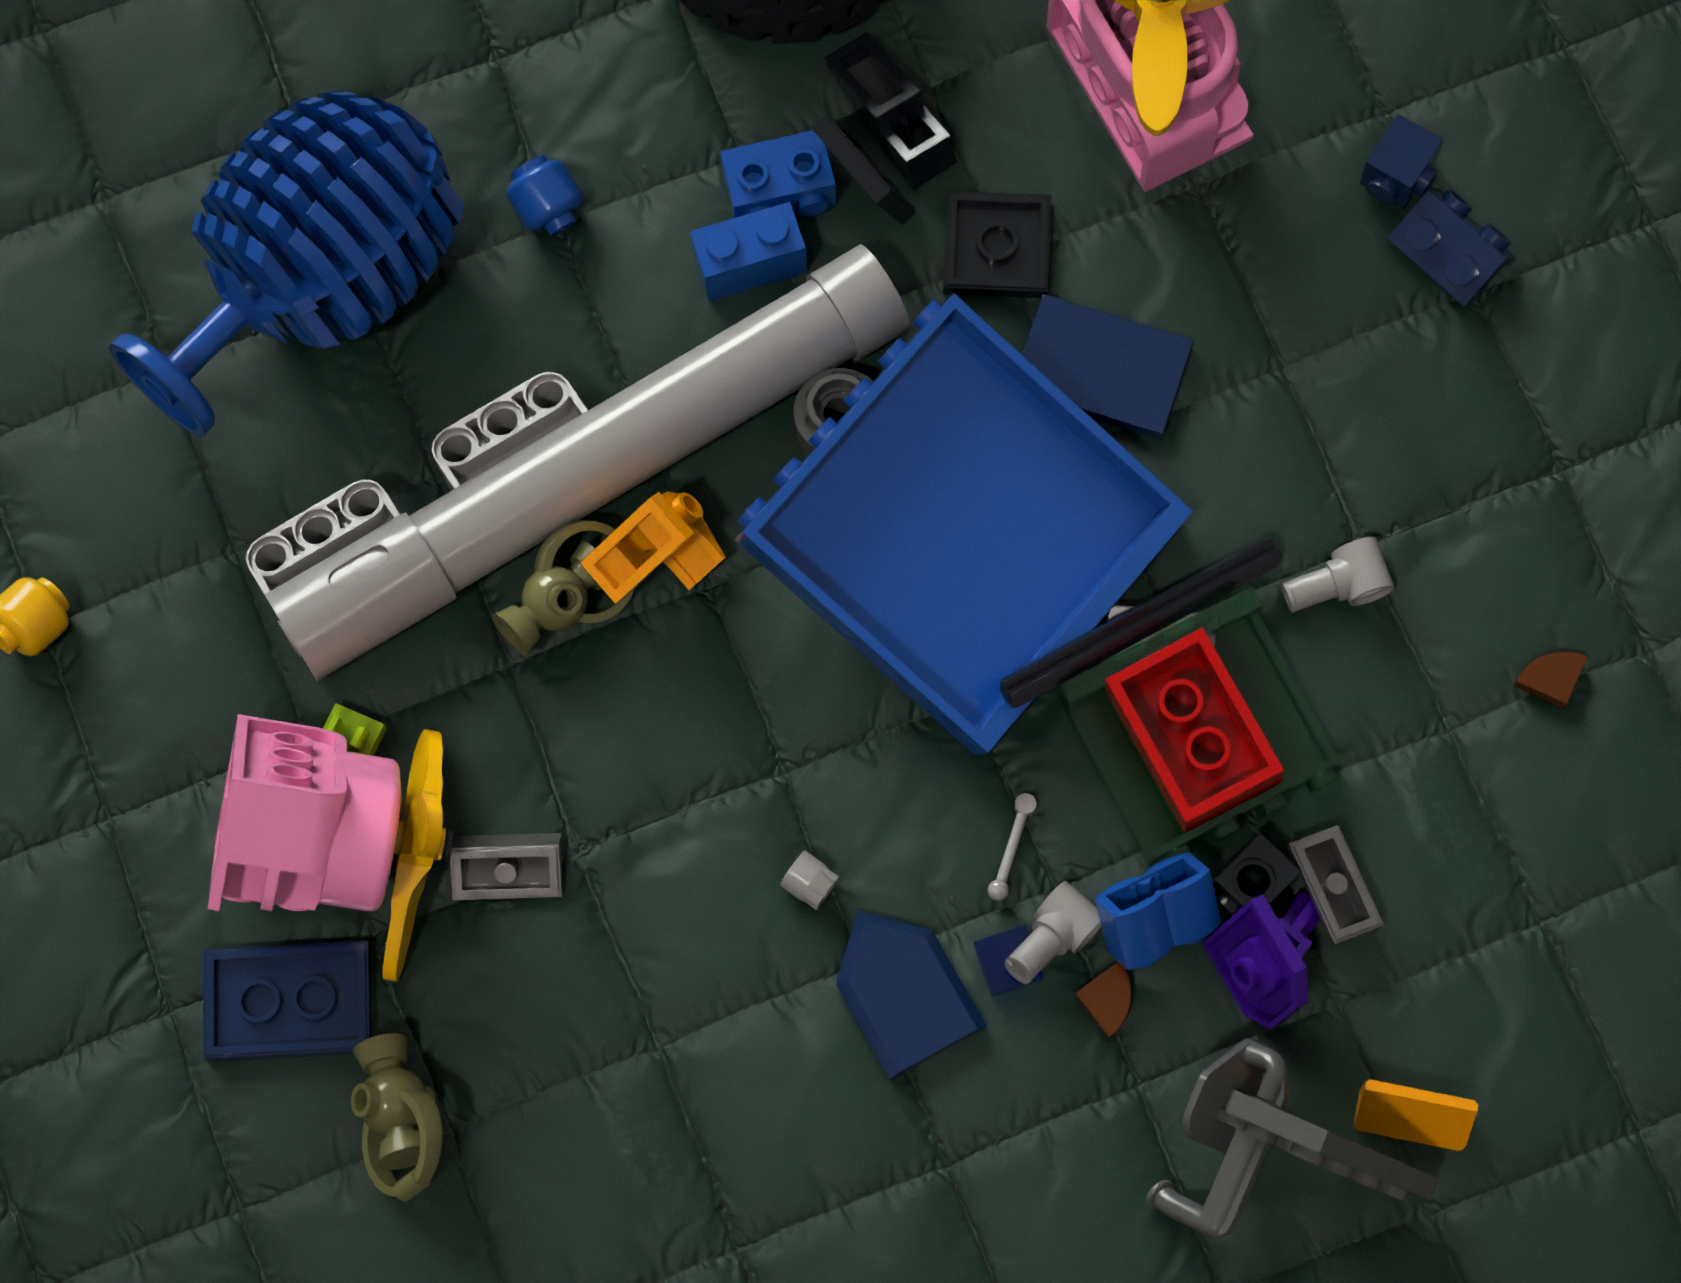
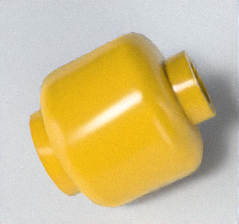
M30 577L19 578L0 594V649L5 653L11 654L16 650L25 656H37L67 629L69 619L66 612L70 609V605L63 593L52 582L43 577L38 580Z

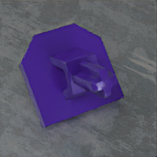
M1305 892L1296 894L1279 919L1265 896H1258L1250 900L1201 943L1242 1014L1269 1029L1282 1024L1308 1003L1307 967L1302 958L1312 944L1307 938L1320 919L1309 894Z

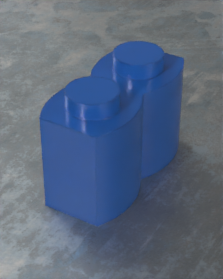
M1190 852L1162 860L1148 869L1143 876L1118 882L1105 889L1095 899L1107 951L1126 970L1149 967L1170 952L1174 946L1197 943L1221 924L1210 869Z

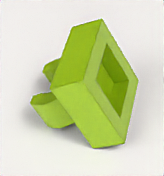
M335 703L323 729L337 732L346 738L347 752L374 756L387 730L383 723Z

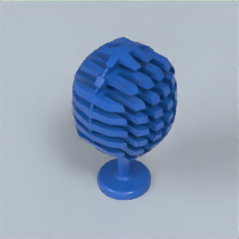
M323 92L317 94L319 98H303L288 105L289 110L283 112L279 110L262 122L264 124L263 128L258 132L254 129L240 142L242 147L239 149V153L237 155L235 152L231 153L221 165V171L218 173L220 183L216 179L211 181L201 200L207 218L202 212L196 213L191 233L214 261L213 263L204 259L216 292L223 302L168 357L145 340L128 333L117 336L108 347L113 359L132 383L156 407L182 428L198 437H204L214 426V412L191 379L244 326L284 343H287V341L280 332L291 338L296 337L299 342L308 346H315L316 348L337 346L340 343L334 336L341 339H357L368 333L373 323L378 326L391 318L396 310V304L400 307L404 306L417 294L415 292L418 289L417 280L420 284L427 282L438 265L437 256H444L456 237L452 225L460 224L465 205L447 181L450 180L437 141L430 131L407 111L371 95H368L371 98L370 100L368 98H360L358 94L351 92Z

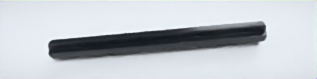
M1262 538L1002 678L999 687L1002 697L1012 708H1017L1278 567L1281 558L1279 549L1270 538Z

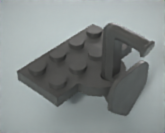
M1245 1039L1201 1073L1183 1116V1130L1188 1138L1226 1153L1205 1204L1202 1205L1175 1191L1174 1183L1170 1180H1162L1156 1183L1148 1192L1146 1203L1151 1208H1158L1173 1220L1216 1239L1227 1237L1237 1226L1270 1145L1277 1146L1310 1163L1355 1180L1406 1202L1409 1192L1431 1200L1439 1179L1292 1115V1111L1286 1109L1289 1102L1288 1067L1284 1059L1272 1048L1251 1039ZM1261 1072L1265 1073V1076H1264L1263 1080H1262V1073H1261Z

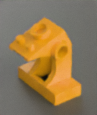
M666 491L662 495L658 492L650 497L580 564L616 604L625 598L662 563L671 569L685 587L690 590L723 561L726 556L703 519L704 513L700 503L686 492L674 493Z

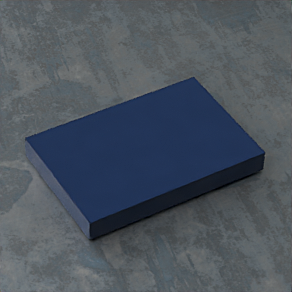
M1043 294L1022 355L1092 419L1161 440L1194 339Z
M369 941L203 950V1059L206 1062L354 1054L353 1049L358 1043L372 1037L371 944Z

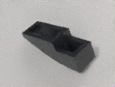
M868 32L824 57L827 67L864 124L913 188L957 163L949 133L923 105L920 91Z

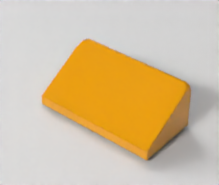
M1369 1079L1359 1090L1354 1129L1361 1132L1461 1151L1467 1144L1479 1103H1475L1476 1100Z

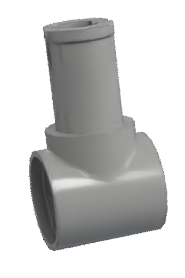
M1375 537L1361 538L1344 544L1332 552V560L1325 562V568L1281 582L1282 592L1291 613L1336 598L1338 602L1348 599L1351 606L1364 605L1387 596L1395 589Z
M1063 881L1037 909L1033 916L1036 920L1032 925L1033 932L1010 954L1005 961V967L1016 980L1023 984H1028L1056 955H1064L1069 950L1076 954L1101 928L1097 907L1067 881Z

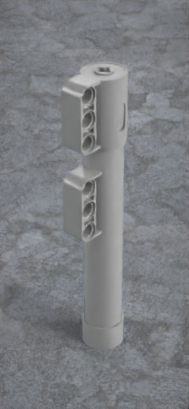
M862 244L858 245L807 275L806 283L590 410L585 407L568 380L561 374L543 372L530 378L437 434L432 442L431 451L451 491L410 516L406 512L400 515L386 491L378 482L359 480L256 539L247 550V566L278 616V623L299 658L302 657L316 681L321 680L457 599L455 593L543 542L559 527L580 520L801 389L807 380L818 373L836 368L851 358L858 361L909 331L910 320L906 308L879 261ZM512 430L510 433L502 435L503 433ZM466 457L464 460L456 462L459 459ZM374 511L372 514L365 516L367 513ZM325 538H328V539L325 540L324 542L319 543L321 540H323V539H325ZM282 565L278 569L273 570L275 567Z

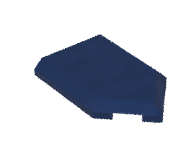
M857 910L836 986L890 1081L987 1027L932 930Z

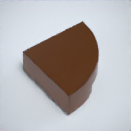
M1554 652L1541 656L1531 662L1521 672L1514 687L1564 709L1588 657L1574 652Z
M1116 962L1075 993V998L1108 1040L1123 1025L1131 1002L1130 981L1125 968L1119 962Z

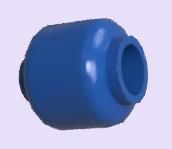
M541 155L521 165L510 174L512 182L507 188L506 195L527 230L538 232L546 229L550 236H554L577 222L573 213L580 208L584 197L567 166L558 159L548 160L546 155Z

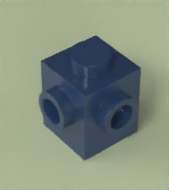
M1398 114L1366 161L1360 184L1365 186L1369 194L1378 201L1386 204L1394 203L1405 209L1414 194L1422 197L1436 178L1439 170L1434 168L1433 165L1437 160L1444 139Z

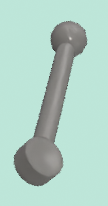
M1028 793L1020 794L1015 800L1014 808L1017 815L997 878L989 884L987 889L988 895L995 901L1004 900L1009 894V887L1006 882L1027 817L1031 816L1036 810V799Z

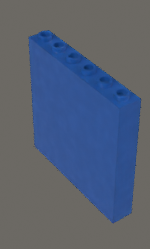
M953 294L942 305L933 299L912 322L920 330L907 344L898 338L878 360V363L885 368L873 383L864 377L843 400L850 407L837 423L831 417H828L808 440L815 447L802 463L796 457H793L772 481L780 488L767 503L758 496L737 520L744 529L734 540L970 752L978 756L988 753L1032 702L1030 700L1017 708L1010 707L999 690L1001 679L1093 630L1193 513V510L956 294Z

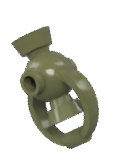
M578 520L559 527L546 538L538 551L534 573L524 583L521 592L522 606L511 605L492 614V620L496 628L518 653L523 656H527L540 639V629L554 632L563 631L576 623L594 624L603 622L614 617L626 606L634 589L616 604L610 600L600 609L585 613L588 604L587 589H602L580 564L595 549L588 542L581 541L570 557L572 565L569 569L560 565H552L558 548L570 536L582 531H594L603 535L601 537L603 542L618 526L613 528L600 521Z
M387 1033L365 1039L353 1049V1053L363 1072L371 1076L364 1083H359L355 1086L351 1096V1107L353 1113L364 1120L362 1152L369 1177L382 1193L407 1202L431 1184V1179L436 1171L441 1154L442 1123L431 1087L425 1086L412 1071L402 1068L407 1063L408 1038L403 1034ZM416 1166L399 1181L394 1178L391 1170Z

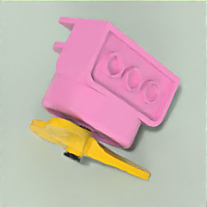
M1049 0L1047 29L1144 193L1253 139L1254 135L1245 121L1248 112V100L1238 83L1241 63L1237 58V32L1230 14L1223 5L1230 0Z
M238 714L215 838L208 910L219 911L221 898L223 897L234 902H260V910L272 911L274 904L292 911H314L318 904L373 912L383 902L393 854H397L391 898V918L383 961V980L397 982L405 963L417 906L433 860L440 861L442 857L443 862H449L452 851L454 829H448L446 833V828H443L441 805L443 788L442 734L439 731L424 729L419 736L412 758L406 800L401 813V821H399L401 778L400 767L395 760L347 752L346 738L334 731Z

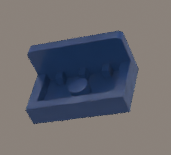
M1448 189L1443 194L1439 190H1427L1387 238L1464 307L1470 306L1503 266H1510L1516 259L1507 250L1511 242L1493 225L1487 223L1482 228L1468 216L1472 207L1454 191Z

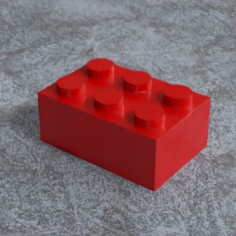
M1203 627L1105 679L1106 695L1185 835L1282 784L1284 769Z

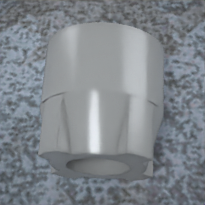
M804 850L787 871L779 886L798 900L806 902L817 910L837 884L839 876L830 871L820 860Z

